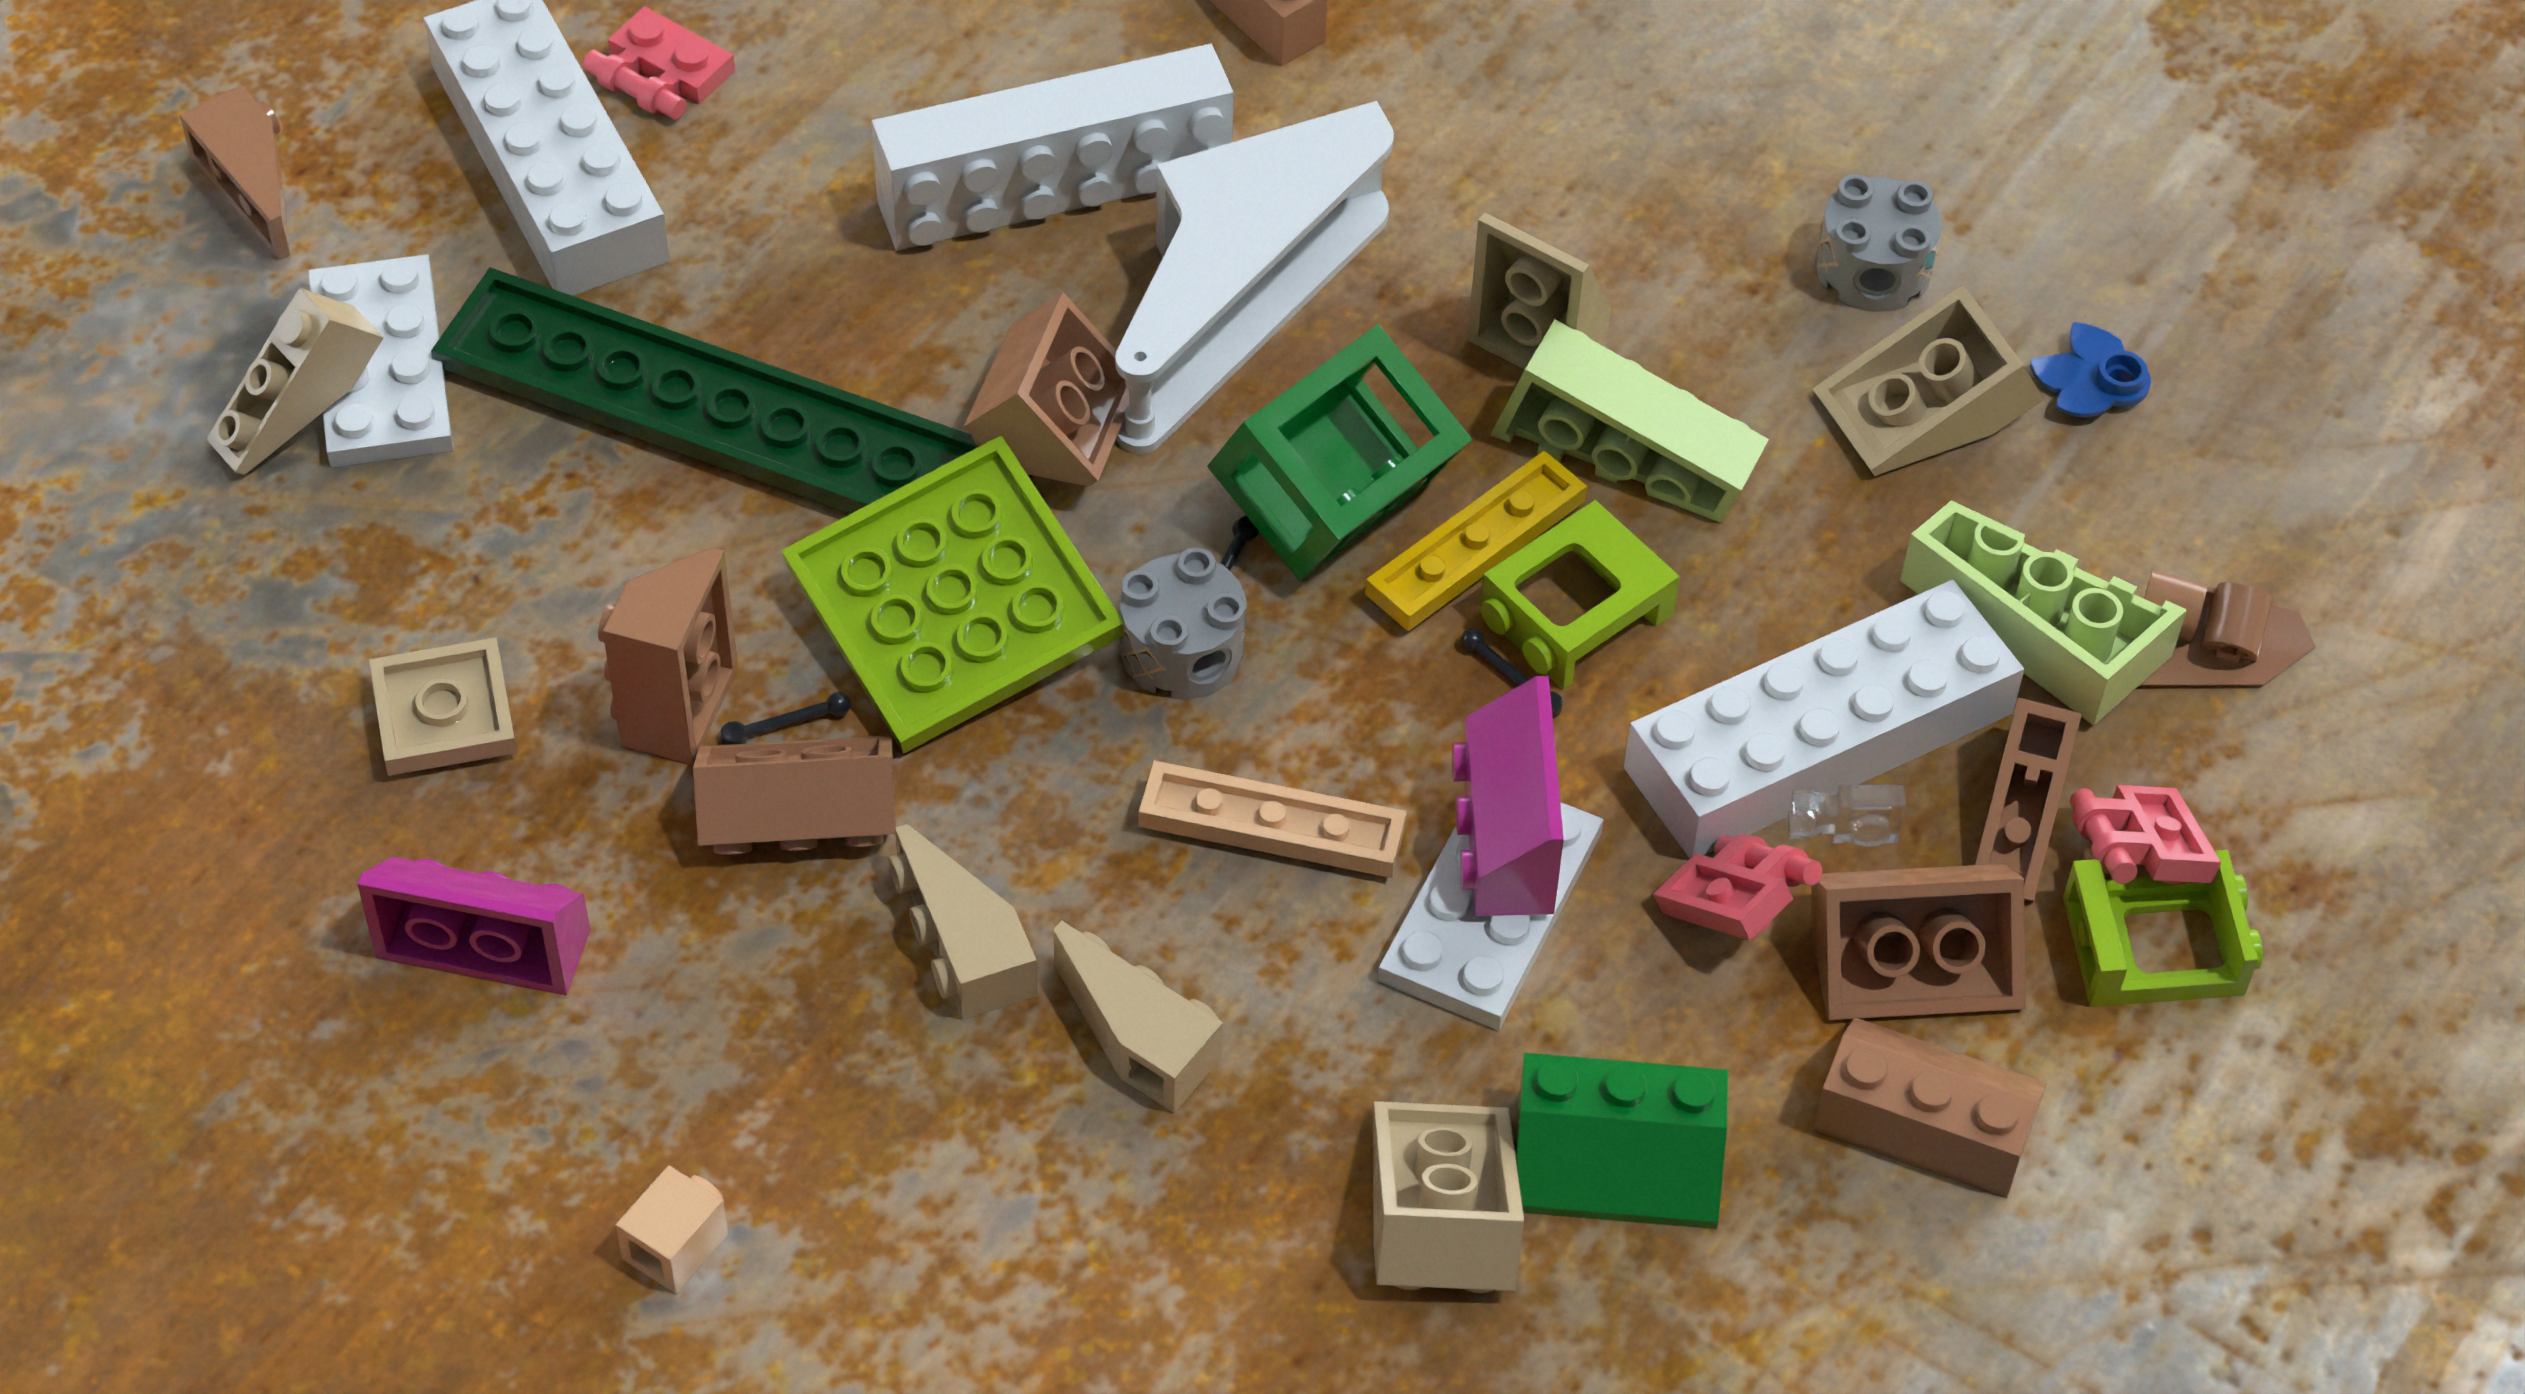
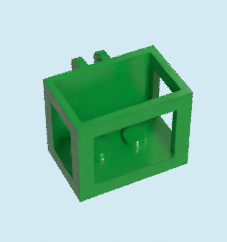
M1378 323L1243 421L1207 467L1297 579L1302 581L1431 484L1473 439ZM1375 364L1433 434L1434 438L1419 449L1362 380Z

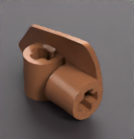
M2152 570L2144 599L2161 607L2167 600L2186 609L2187 612L2172 657L2138 687L2264 686L2314 650L2316 645L2300 612L2295 609L2272 604L2273 597L2266 591L2234 582H2221L2217 587H2213L2208 584Z

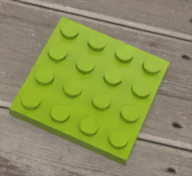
M1002 436L981 445L781 550L785 564L903 754L1123 636L1122 618Z

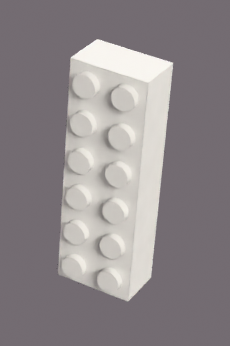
M475 0L424 17L432 67L554 290L573 296L670 262L664 213L543 0Z
M1211 43L872 120L877 202L896 251L916 246H925L972 233L986 232L1002 226L1033 219H1042L1058 213L1089 206H1098L1127 197L1156 192L1157 164L1233 142L1234 92Z
M1952 579L1631 722L1624 769L1689 859L1695 853L1706 855L1714 851L1716 841L1722 835L1736 837L1744 833L1752 834L2013 714L2024 668Z

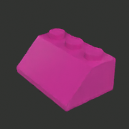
M1535 676L1466 716L1464 742L1452 744L1453 781H1465L1466 796L1456 797L1457 835H1469L1470 850H1461L1460 882L1462 890H1473L1475 916L1554 914L1564 836L1549 676Z
M390 857L361 873L357 883L375 958L567 996L590 933L583 893L573 892L571 889L559 884H545L541 886L511 880L500 873L492 871L475 873L449 868L431 859L413 861L398 857Z

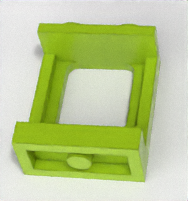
M1594 500L1483 574L1480 613L1493 632L1499 635L1504 634L1523 652L1527 662L1536 672L1546 674L1564 690L1573 683L1576 660L1641 616H1644L1656 627L1674 615L1680 576L1599 502ZM1573 551L1617 592L1566 626H1558L1552 623L1516 589V586L1566 552Z
M2228 850L2215 851L2221 864L2214 884L2186 882L2182 885H2171L2153 880L2152 877L2134 878L2126 884H2119L2113 879H2104L2100 860L2073 861L2063 900L2090 1007L2245 996L2254 970L2259 969L2262 965L2263 947L2259 932L2256 929L2250 930L2245 913L2248 905L2246 882L2242 875H2235ZM2202 910L2209 914L2223 966L2211 969L2146 973L2137 967L2124 917L2130 914Z

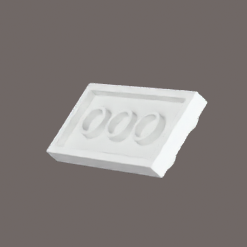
M429 254L308 270L311 292L354 306L384 337L354 387L323 412L326 449L330 468L454 451L442 361L433 359L431 353L440 336Z
M1560 802L1564 842L1554 914L1475 916L1473 890H1462L1460 882L1461 850H1470L1469 835H1457L1455 826L1379 966L1378 982L1499 1031L1602 834L1604 819Z

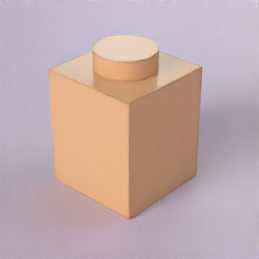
M670 1165L666 1167L616 1224L622 1259L675 1294L680 1291L728 1236L724 1199L717 1188L700 1176L693 1175L691 1178H688Z

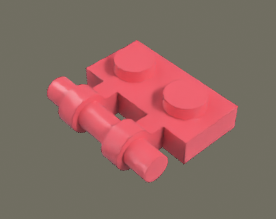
M646 6L608 39L610 51L608 57L594 49L587 53L583 61V69L597 76L599 85L614 93L622 90L636 98L638 106L653 115L663 113L674 120L679 119L683 115L687 106L686 100L679 97L680 95L700 104L735 71L733 54ZM640 73H643V74L647 75V76L650 77V78L647 79V78L643 77L642 75H640Z
M2117 785L2113 798H2097L2093 791L2087 788L2075 791L2070 797V804L2074 810L2072 812V820L2076 829L2084 839L2091 840L2093 859L2100 860L2102 871L2110 874L2116 883L2126 884L2132 881L2137 875L2136 865H2145L2153 880L2162 881L2167 884L2182 885L2186 882L2214 884L2221 861L2177 788Z
M1746 833L1739 834L1736 837L1722 835L1716 841L1714 847L1715 856L1713 858L1695 853L1653 893V896L1662 914L1751 941L1758 933L1768 928L1773 918L1793 900L1788 886L1795 887L1801 883L1809 886L1817 884L1822 876V866L1819 861L1808 858L1804 850L1788 845H1779L1776 848L1768 847L1764 839Z

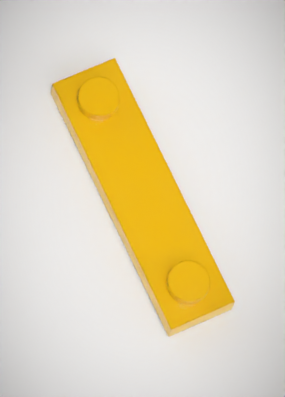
M1544 450L1366 579L1365 595L1404 629L1410 631L1481 579L1485 572L1526 546L1586 502L1588 486Z

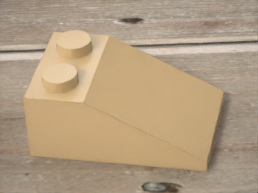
M1484 212L1478 219L1467 341L1524 370L1554 319L1572 329L1583 332L1591 340L1606 347L1611 307L1590 265Z
M1963 284L1812 388L1874 476L1993 435L2044 400L2024 364Z
M1374 1101L1373 1245L1377 1285H1394L1406 1290H1417L1423 1287L1459 1288L1474 1293H1487L1493 1290L1516 1291L1524 1216L1509 1108Z

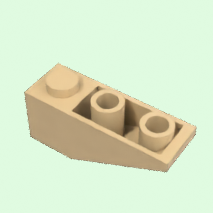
M299 288L286 310L280 316L277 325L258 356L250 365L245 377L223 413L218 417L215 426L206 440L235 472L247 474L350 391L384 337L354 306Z
M905 824L895 827L897 854L888 857L891 876L899 894L909 892L915 907L910 908L909 913L919 944L924 946L931 943L937 959L931 961V967L941 997L944 999L953 996L961 1018L964 1020L1038 996L1037 960L1014 907L911 826Z
M1061 920L1053 929L1054 966L1121 1080L1172 1113H1175L1222 1059L1223 1022L1203 1002L1195 999H1185L1166 987L1159 976L1149 968L1141 965L1133 966L1111 952L1107 944L1095 934L1090 932L1081 933Z

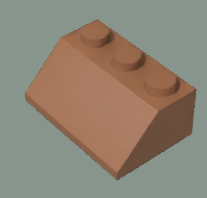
M1064 292L1060 293L1010 325L964 427L972 435L978 447L1002 436L1028 475L1091 486L1101 476L1125 418V408L1129 404V388L1125 384V379L1118 374L1115 366L1117 350Z
M713 547L628 580L616 604L609 603L602 613L598 628V639L600 642L605 643L607 659L604 677L605 680L611 682L613 697L610 715L611 718L617 720L621 747L693 765L698 748L704 743L738 669L725 551Z
M892 735L699 746L693 766L698 846L713 845V851L716 854L746 853L753 850L754 842L779 841V849L807 850L818 847V839L844 837L846 846H874L884 842L883 835L895 834L896 810Z
M2006 864L1823 873L1818 883L1811 886L1812 940L1826 1017L1829 1020L1854 1019L1855 1017L1873 1018L2026 1009L2024 878Z
M1855 1017L1842 1036L1824 1083L1813 1131L2008 1198L2047 1083Z

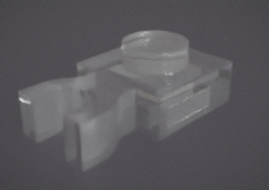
M1839 785L1837 795H1826L1815 790H1792L1793 810H1788L1787 815L1789 839H1808L1822 834H1832L1833 843H1856L1866 847L1877 846L1883 843H1898L1906 810L1904 785Z

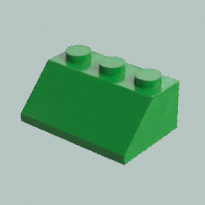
M1524 1053L1518 1095L1515 1147L1523 1213L1717 1229L1727 1136L1729 1069Z

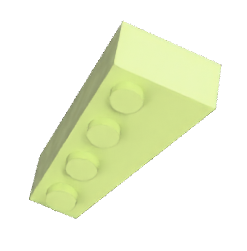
M1556 319L1552 322L1528 363L1490 436L1509 443L1514 435L1540 444L1538 446V454L1545 450L1559 462H1561L1565 454L1589 462L1596 466V476L1617 483L1618 480L1629 479L1645 484L1647 495L1722 523L1742 491L1769 440L1750 429L1745 423L1730 418L1698 400L1690 392L1673 386L1643 369L1638 363L1623 358L1591 340L1583 332L1572 329Z
M1951 500L1911 533L1900 581L1917 594H1921L1953 579L2023 666L2024 674L2072 710L2082 713V717L2092 725L2100 721L2172 657L2187 612L2186 609L2167 600L2162 607L2135 595L2137 586L2113 576L2109 583L2077 568L2079 559L2057 549L2054 553L2040 551L2024 543L2025 534Z

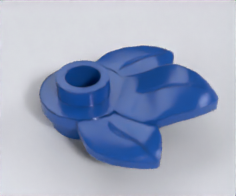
M2072 323L2070 330V353L2033 358L2030 362V369L2039 384L2050 392L2059 394L2056 409L2072 416L2091 417L2104 413L2112 406L2129 407L2136 405L2147 397L2151 385V377L2147 365L2140 356L2133 352L2125 351L2122 341L2117 336L2086 323Z

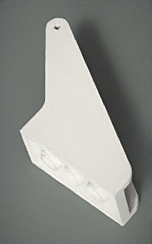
M1377 101L1157 164L1156 246L1163 259L1115 355L1116 370L1125 379V384L1129 388V404L1125 408V418L1116 437L1118 444L1124 450L1134 454H1146L1156 450L1385 228L1388 221L1389 204L1381 190L1383 161L1392 152L1394 133L1391 124Z

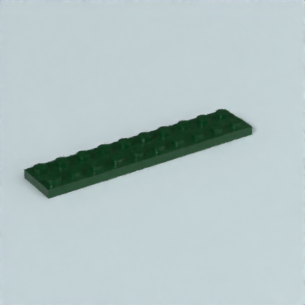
M489 267L431 350L432 358L442 361L443 369L850 514L978 448L972 435L491 267Z

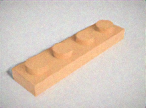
M1154 760L1139 809L1138 827L1392 878L1406 827L1407 811Z

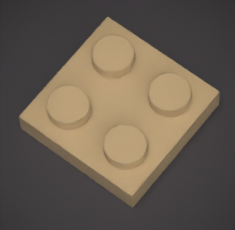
M497 637L369 659L388 776L517 753Z

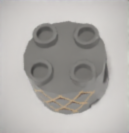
M1851 174L1844 177L1839 182L1838 190L1828 200L1815 263L1818 278L1827 289L1829 282L1832 287L1838 290L1837 299L1848 306L1871 312L1895 311L1908 305L1909 298L1915 296L1918 292L1920 293V298L1927 291L1933 274L1943 227L1939 209L1932 201L1933 191L1931 188L1917 180L1905 182L1889 177H1865L1859 174Z
M1198 547L1188 548L1181 554L1177 553L1155 558L1137 570L1126 574L1122 580L1119 607L1120 617L1123 621V636L1120 637V655L1125 670L1141 688L1156 694V687L1162 690L1171 691V698L1183 700L1211 695L1229 684L1238 672L1239 662L1244 657L1246 597L1240 581L1224 565L1216 562L1215 556L1210 551Z

